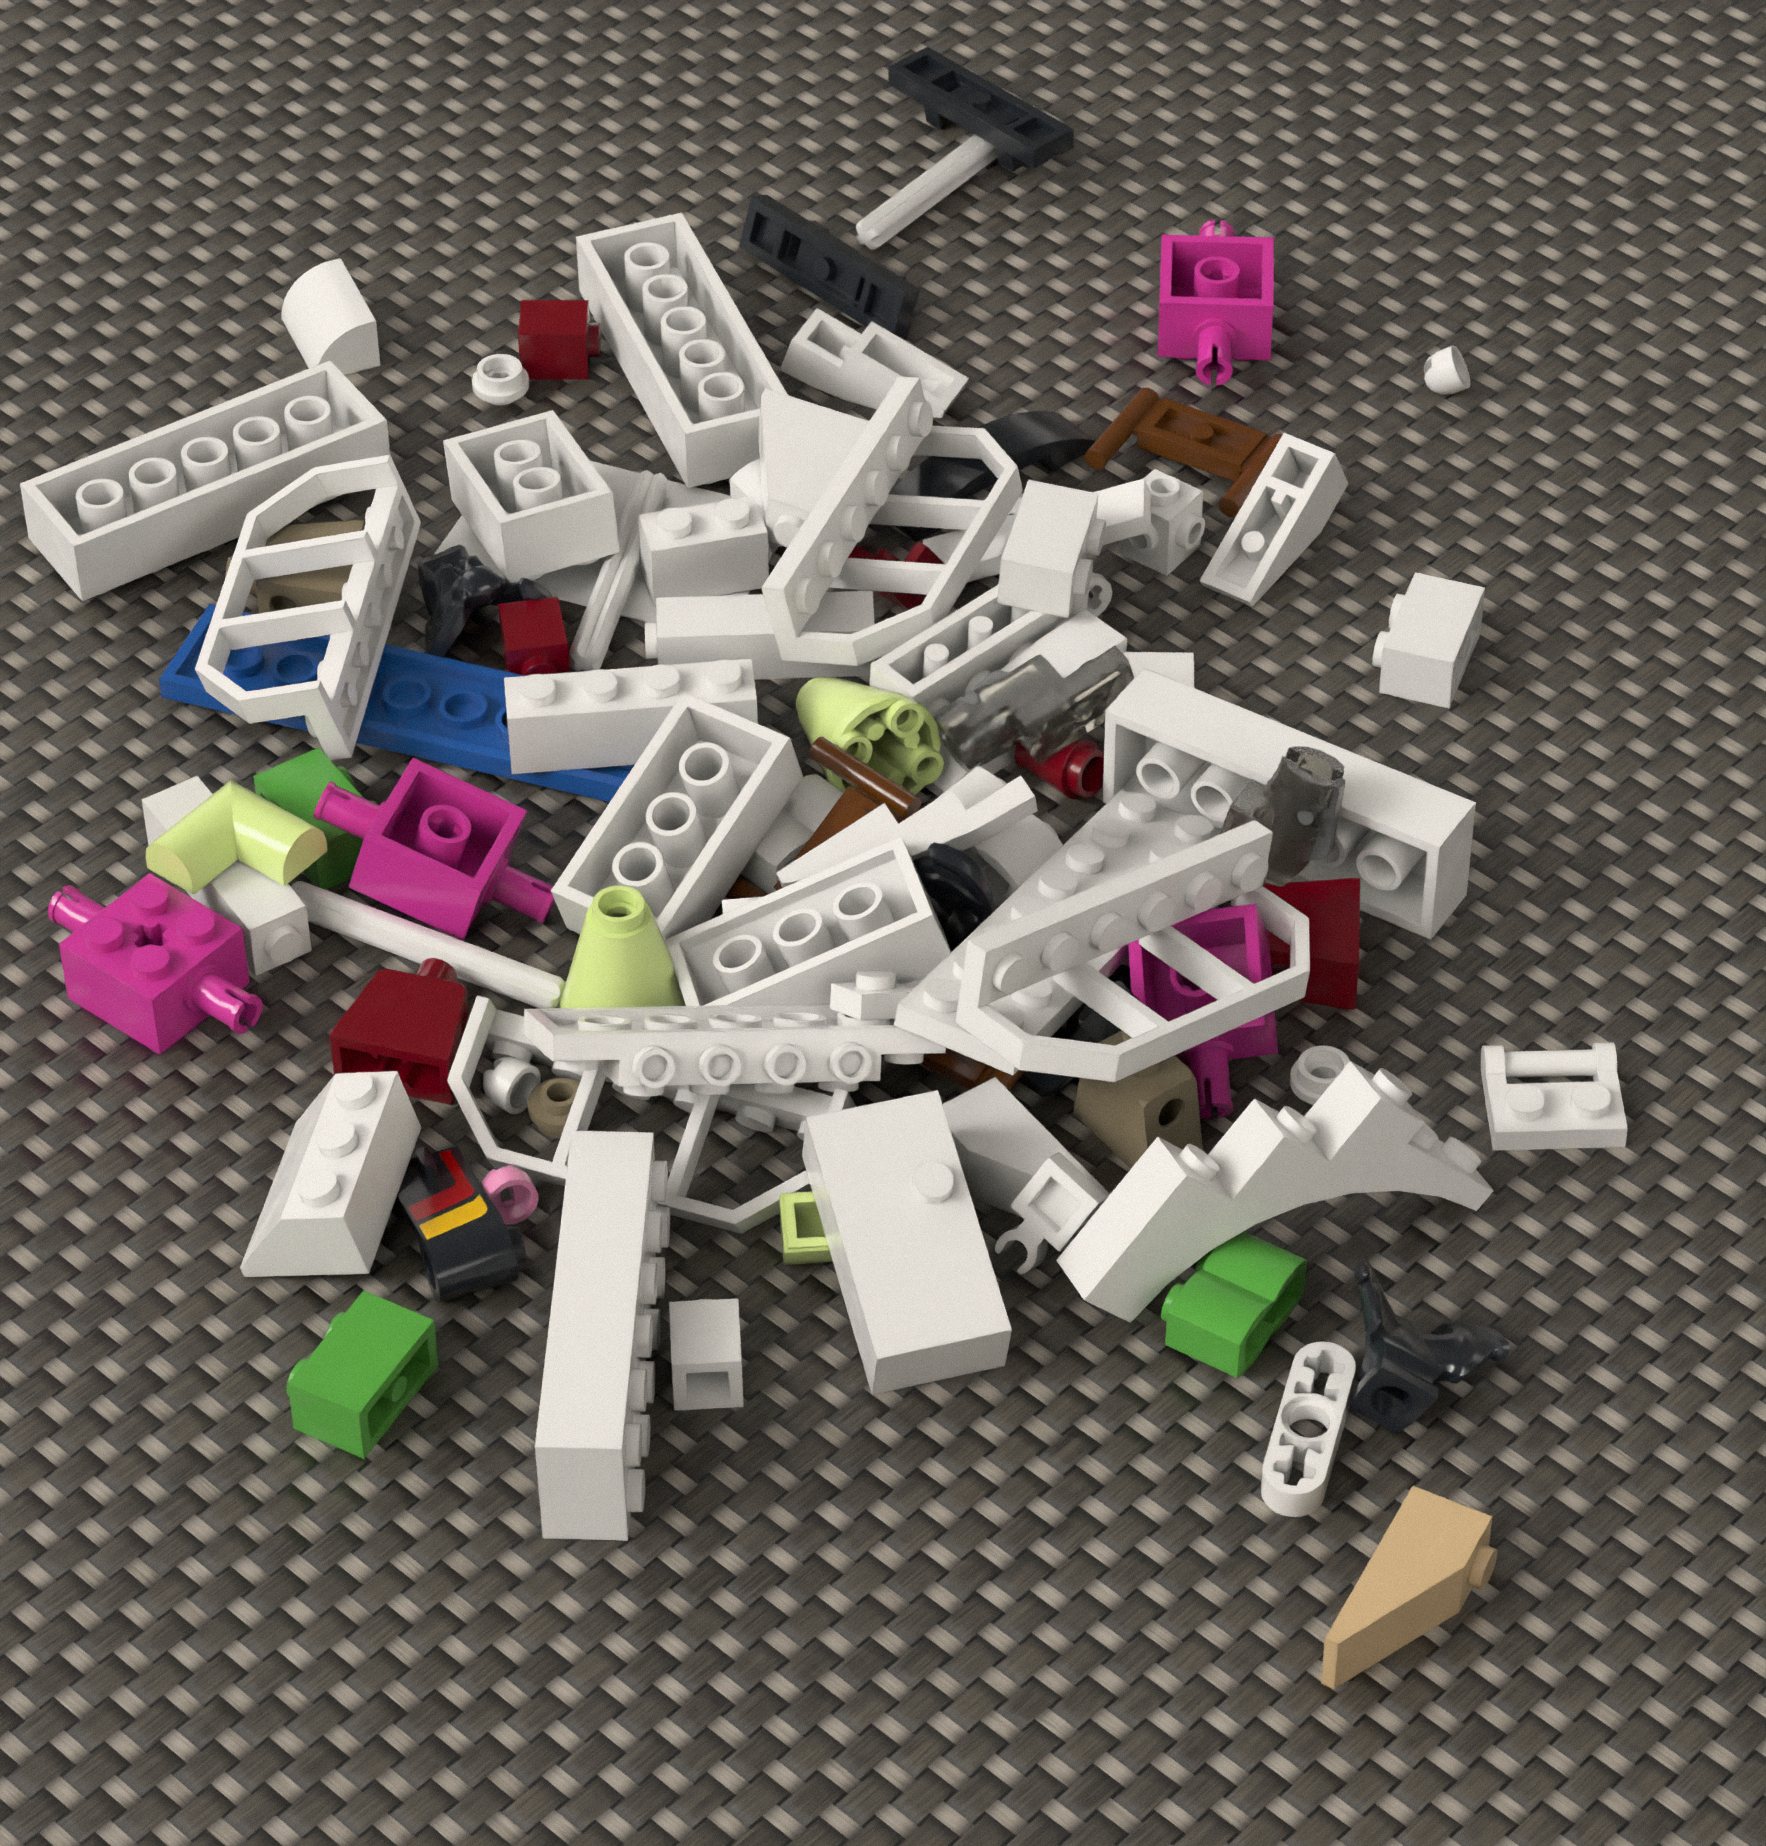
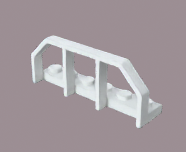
M897 378L762 586V592L782 661L861 666L886 655L947 617L1023 491L1017 465L986 429L932 426V407L929 402L925 401L920 378ZM913 455L981 459L998 478L986 500L889 494L901 473L908 468ZM869 524L967 530L946 565L848 558L857 542L863 539ZM828 588L927 594L921 605L853 634L802 631L811 615L818 610L820 601Z
M391 455L314 467L247 513L195 667L206 692L249 724L305 715L306 726L310 735L318 738L330 761L352 757L421 525V521ZM376 489L372 504L366 510V524L363 531L265 546L270 536L326 497ZM353 564L348 582L344 583L342 587L341 601L242 616L254 580ZM330 635L324 660L320 661L318 665L317 681L246 692L223 675L231 650Z
M1253 820L969 938L955 1023L1019 1070L1116 1082L1305 997L1310 972L1309 917L1263 887L1264 879L1268 872V857L1273 832L1256 820ZM1230 900L1232 906L1256 904L1266 929L1290 945V968L1253 984L1171 925ZM1139 939V945L1216 998L1217 1001L1168 1022L1086 962ZM1054 976V982L1132 1038L1115 1046L1030 1035L988 1004Z
M481 996L476 997L447 1079L486 1158L494 1168L499 1169L506 1167V1165H513L523 1170L531 1178L565 1186L571 1132L588 1130L604 1081L613 1083V1089L628 1097L639 1100L650 1099V1096L625 1094L623 1086L619 1087L603 1073L604 1060H599V1068L592 1071H569L558 1068V1061H552L524 1036V1016L497 1010L490 999ZM485 1043L492 1051L491 1056L496 1060L511 1056L522 1059L529 1064L534 1062L553 1067L552 1072L560 1078H572L580 1081L552 1162L502 1149L495 1140L469 1089ZM730 1084L729 1092L726 1094L703 1095L690 1092L689 1085L664 1086V1094L661 1096L674 1099L673 1103L677 1107L691 1114L667 1181L666 1202H657L658 1207H669L670 1215L741 1234L779 1214V1194L812 1191L806 1170L734 1210L686 1198L715 1110L736 1115L735 1120L738 1123L757 1131L772 1132L774 1125L798 1131L797 1136L804 1141L806 1117L856 1107L849 1092L835 1088L833 1096L794 1087V1091L789 1093H764L754 1090V1084Z

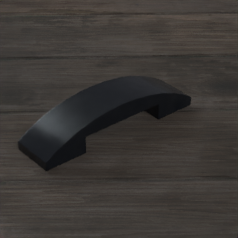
M1051 411L1017 413L977 427L986 429L1017 465L1018 471L1038 462L1049 472H1052L1085 455L1095 443L1094 439L1061 414ZM929 456L906 475L889 494L966 499L995 484L998 478L981 459ZM896 526L914 542H918L942 529Z

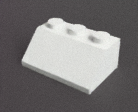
M397 1071L335 1074L297 1120L240 1269L244 1277L369 1274L421 1130V1125Z

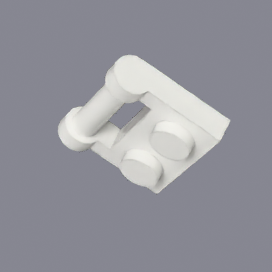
M1614 1042L1593 1043L1592 1049L1504 1052L1503 1045L1482 1046L1481 1076L1493 1151L1625 1147L1628 1128L1617 1073V1053ZM1593 1076L1594 1082L1507 1084L1506 1078Z

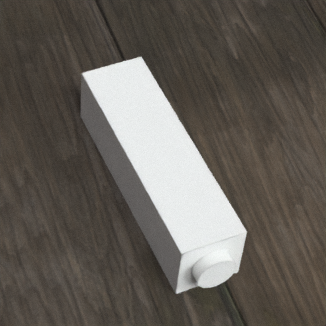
M873 591L826 592L820 601L818 610L811 615L802 631L853 634L874 625ZM763 594L656 598V622L645 623L646 659L658 658V665L752 659L754 680L870 676L871 663L875 662V660H872L861 666L782 661Z
M198 776L142 799L148 845L213 795ZM239 860L235 861L196 894L193 895L186 891L194 900L243 928L247 965L255 976L312 951L306 904L289 884L283 886Z

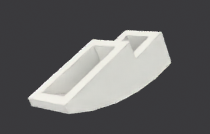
M818 308L792 339L780 368L781 371L811 387L843 400L876 410L898 377L920 378L925 401L929 402L932 407L933 418L943 417L964 389L969 379L872 321L864 332L860 334Z

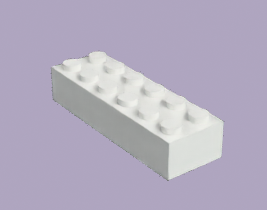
M677 213L577 236L579 291L584 300H589V309L597 323H600L604 337L687 488L712 484L731 478L745 465L760 459L758 434L761 395L765 388L785 395L788 394L683 214Z
M329 360L20 483L28 537L76 595L84 601L238 538L247 513L314 467L390 455L387 420ZM343 494L328 496L316 505L324 503Z
M1143 668L1105 710L1104 803L1107 804L1120 790H1124L1129 793L1145 794L1153 798L1157 804L1184 815L1203 817L1210 821L1214 827L1225 831L1256 820L1273 832L1268 857V872L1292 882L1360 878L1361 911L1430 940L1467 895L1476 802L1146 668ZM1299 767L1305 768L1310 776L1320 783H1330L1338 778H1343L1346 782L1333 850L1324 860L1304 861L1284 846L1290 779Z
M571 1132L535 1441L543 1538L628 1541L631 1512H643L645 1471L644 1469H635V1466L640 1467L641 1457L649 1456L650 1415H640V1411L646 1410L647 1403L654 1402L655 1362L645 1360L646 1357H651L652 1350H659L660 1309H651V1304L655 1305L657 1298H664L665 1258L656 1257V1253H661V1248H668L670 1238V1208L658 1207L657 1202H666L667 1161L655 1160L654 1135L650 1132Z

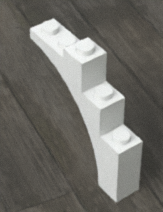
M1350 1061L1305 1116H1302L1288 1106H1284L1278 1112L1264 1103L1253 1099L1208 1155L1192 1144H1187L1182 1150L1157 1137L1056 1261L1085 1301L1131 1323L1167 1284L1209 1251L1255 1224L1302 1205L1352 1193L1403 1191L1439 1196L1477 1211L1494 1190L1476 1170L1481 1164V1160L1471 1149L1453 1137H1449L1445 1143L1438 1140L1435 1132L1425 1124L1407 1102L1412 1092L1399 1078L1383 1068H1380L1376 1074H1373Z

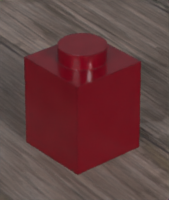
M521 300L518 327L519 359L522 367L528 373L529 380H589L590 357H600L601 327L600 323H590L589 300Z
M558 597L498 604L501 647L506 672L524 676L570 673L568 642Z

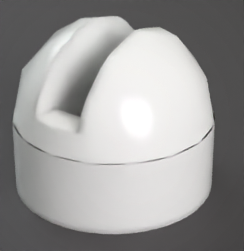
M1452 345L1439 350L1427 359L1423 369L1424 379L1427 387L1433 392L1447 395L1470 387V376L1466 363L1456 346Z
M511 1056L495 1060V1070H486L483 1075L485 1095L496 1106L510 1114H518L528 1107V1097L531 1091L540 1084V1071L524 1060Z

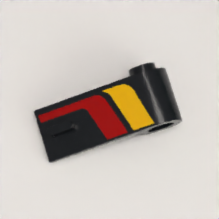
M458 1146L430 1153L428 1148H418L415 1151L416 1157L409 1161L396 1201L418 1238L423 1267L435 1300L441 1303L517 1281L518 1267L527 1264V1255L521 1233L516 1225L506 1227Z

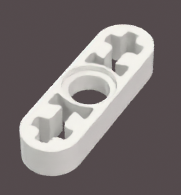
M1314 1342L1304 1346L1296 1353L1263 1462L1261 1496L1265 1504L1274 1512L1284 1516L1300 1517L1308 1515L1317 1510L1324 1500L1349 1411L1351 1397L1354 1392L1356 1370L1355 1360L1350 1352L1335 1343ZM1320 1372L1330 1374L1325 1386L1324 1396L1313 1393L1314 1380L1319 1377ZM1312 1419L1322 1423L1327 1428V1431L1321 1436L1307 1438L1294 1433L1290 1426L1298 1420ZM1293 1461L1304 1463L1303 1478L1298 1481L1297 1486L1286 1484L1290 1478Z

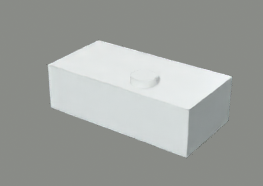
M683 692L551 890L567 929L580 934L586 913L592 904L594 896L602 889L616 885L632 887L642 894L645 902L652 910L664 940L709 921L803 778L790 737Z
M938 1090L806 1117L802 1157L871 1394L874 1395L1005 1366L1012 1329Z

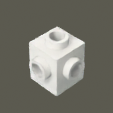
M1154 469L1144 478L1151 491V532L1120 540L1119 554L1168 576L1201 546V537L1205 529V520L1202 517L1203 491Z

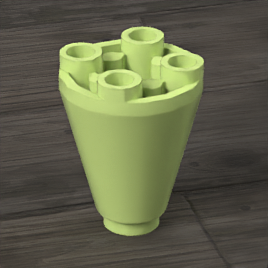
M817 677L808 681L800 689L796 699V709L801 726L811 745L817 738L824 737L914 795L924 788L925 785L933 783L940 776L944 762L939 754L941 742L938 725L928 710L919 702L902 694L836 677ZM821 765L828 782L842 792L848 786L852 789L856 788Z
M623 885L610 886L599 891L594 896L592 904L586 913L561 998L560 1008L686 1006L675 974L671 954L652 910L645 902L642 894L632 887Z

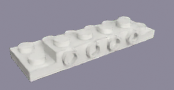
M830 1003L524 1009V1036L552 1061H558V1068L569 1071H592L599 1068V1060H604L603 1073L619 1087L623 1086L625 1094L633 1096L664 1094V1086L689 1085L690 1092L703 1095L726 1094L729 1092L730 1084H754V1090L764 1093H789L794 1091L795 1083L819 1082V1089L834 1092L835 1088L851 1092L858 1090L859 1082L880 1081L881 1054H884L883 1060L889 1063L918 1064L923 1062L925 1053H946V1047L894 1026L895 1019L860 1021L831 1010Z

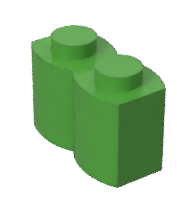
M1244 1231L1209 1251L1197 1261L1195 1274L1185 1284L1176 1283L1164 1301L1161 1319L1167 1322L1165 1345L1236 1378L1242 1376L1258 1358L1270 1335L1283 1325L1304 1293L1307 1259Z

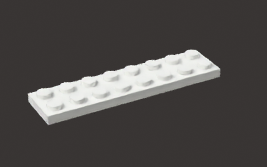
M1120 790L898 1003L894 1026L1014 1075L1019 1069L955 1023L968 939L1227 831L1214 827L1210 821L1203 817L1184 815L1159 805L1153 798L1145 794L1129 793ZM1128 944L1086 963L1109 978L1129 957ZM1054 976L993 1001L988 1005L1026 1033L1051 1037L1075 1013L1083 1002L1054 982Z

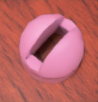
M506 1165V1167L491 1170L482 1181V1187L505 1225H512L525 1220L537 1207L538 1192L532 1180L523 1170L513 1165ZM508 1187L512 1200L502 1202L500 1192Z

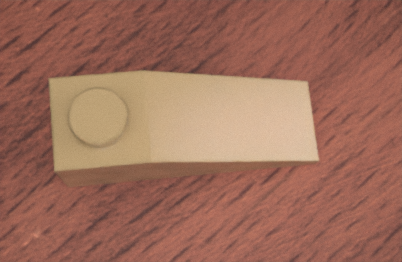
M1412 1486L1325 1637L1321 1684L1333 1689L1337 1688L1459 1613L1473 1587L1483 1590L1492 1575L1498 1555V1550L1489 1546L1493 1516Z

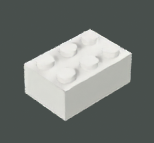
M553 410L443 440L452 501L504 578L508 579L510 583L520 581V578L533 581L539 579L545 573L573 565H589L598 561L601 557L620 552L613 492Z

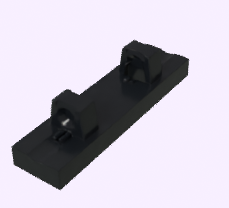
M929 47L888 66L889 85L923 104L927 123L941 130L954 122L996 146L999 164L1012 172L1026 164L1035 169L1046 163L1053 156L1061 155L1074 148V129Z
M767 194L751 197L739 243L740 248L865 327H868L872 321L899 338L907 339L911 325V315L916 307L920 293L919 288L907 282L906 277L896 270L881 266L829 233L828 228L817 221L807 220Z

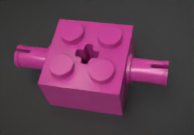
M1215 220L1205 223L1200 228L1199 236L1162 234L1157 357H1175L1182 360L1197 358L1196 375L1198 379L1206 385H1211V370H1216V386L1226 383L1231 378L1233 373L1232 359L1235 361L1270 360L1273 322L1274 238L1235 237L1233 227L1223 220H1220V235H1215Z
M412 758L387 801H383L381 805L347 791L332 781L327 784L317 803L313 815L314 819L322 820L363 839L349 888L463 941L485 903L490 905L494 900L537 920L542 925L545 923L555 903L551 893L554 886L509 866L527 810L415 758Z
M150 873L107 907L85 896L72 885L62 887L63 893L72 898L71 900L63 896L59 891L54 894L48 907V917L52 922L62 925L73 932L59 943L69 1000L159 1055L164 1053L209 1015L228 1025L231 1030L238 1034L248 1032L247 1025L253 1027L257 1023L262 1012V1000L256 995L242 990L250 983L242 927ZM239 1019L247 1023V1025L240 1022Z
M1256 904L1218 909L1215 906L1171 925L1253 984L1272 976L1269 933ZM1139 939L1128 944L1131 992L1144 1005L1168 1022L1217 1001L1216 998L1139 945ZM1275 1011L1175 1055L1184 1065H1189L1197 1081L1200 1118L1213 1119L1211 1100L1212 1105L1217 1106L1219 1118L1230 1115L1233 1112L1229 1060L1278 1054Z

